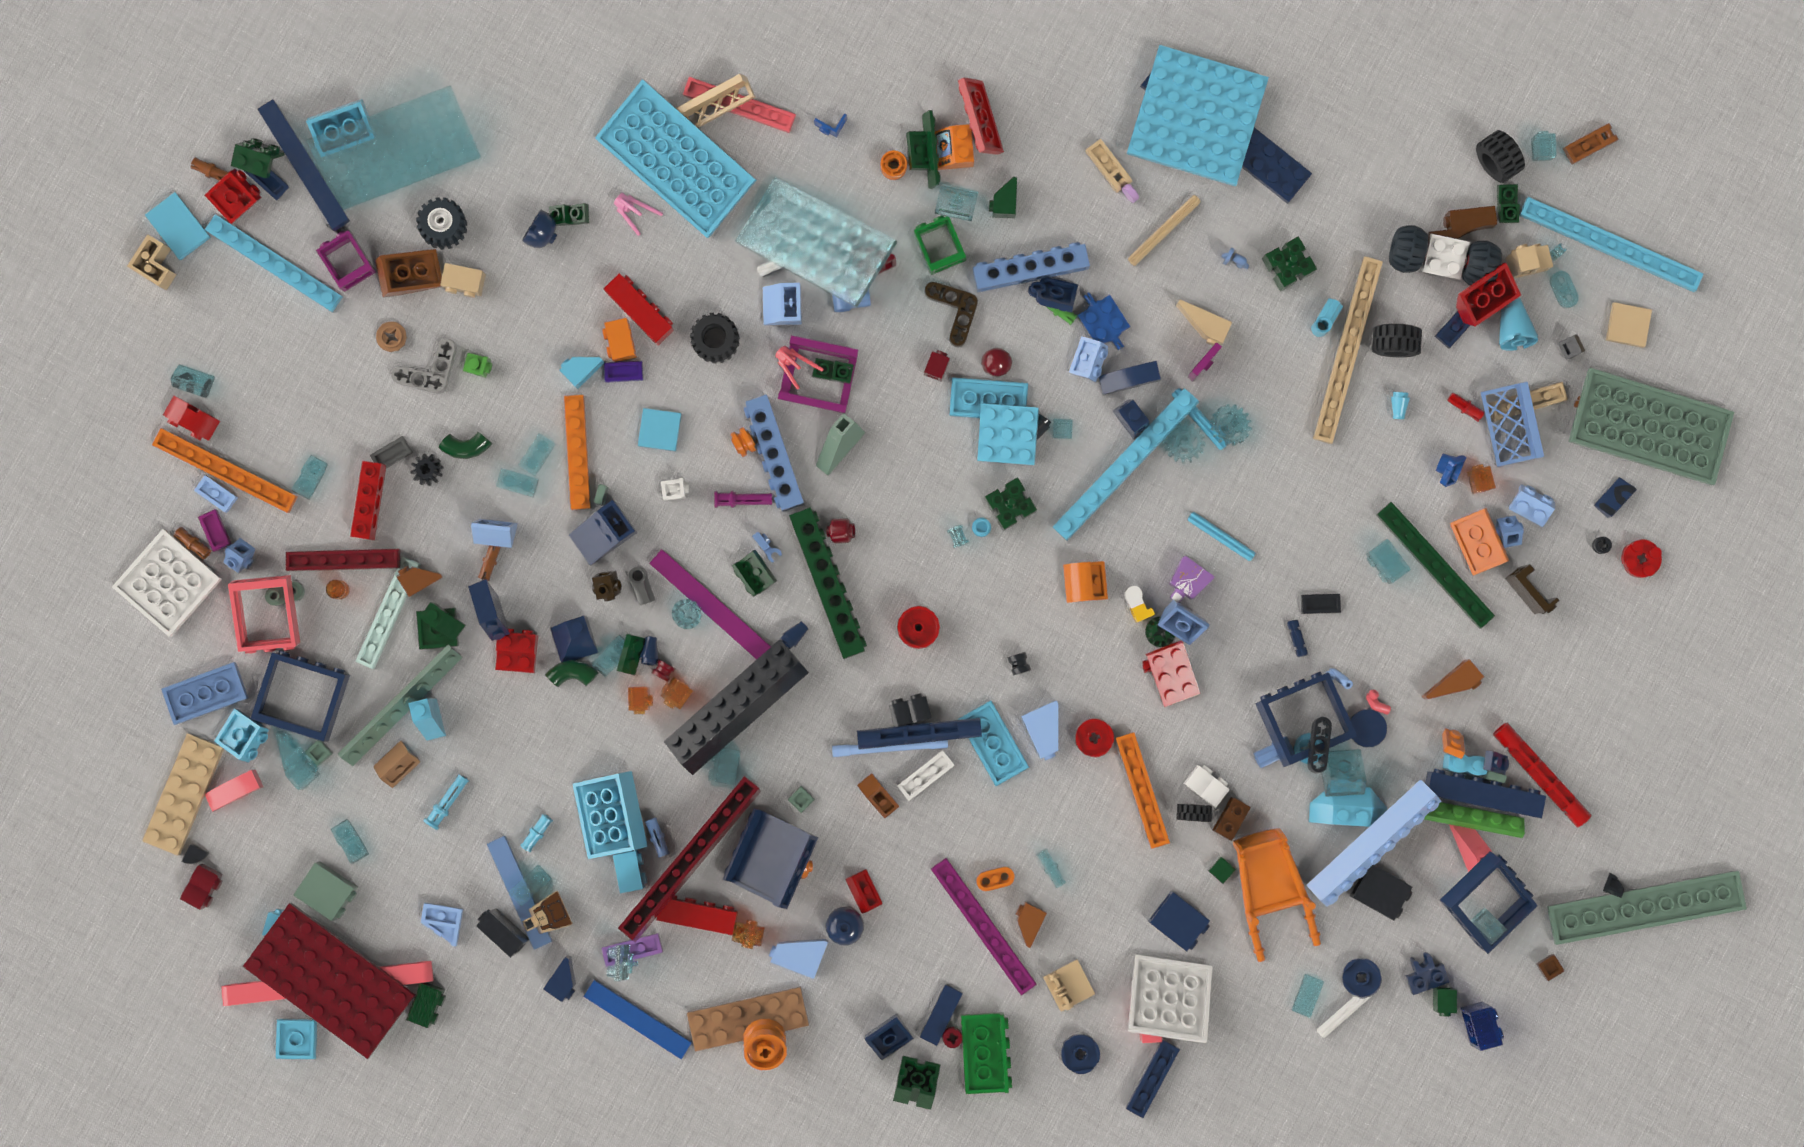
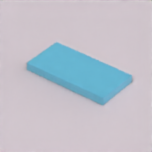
M952 377L949 416L980 418L981 403L1027 406L1028 383Z
M992 701L985 703L958 719L980 718L982 737L969 738L995 786L1029 768Z

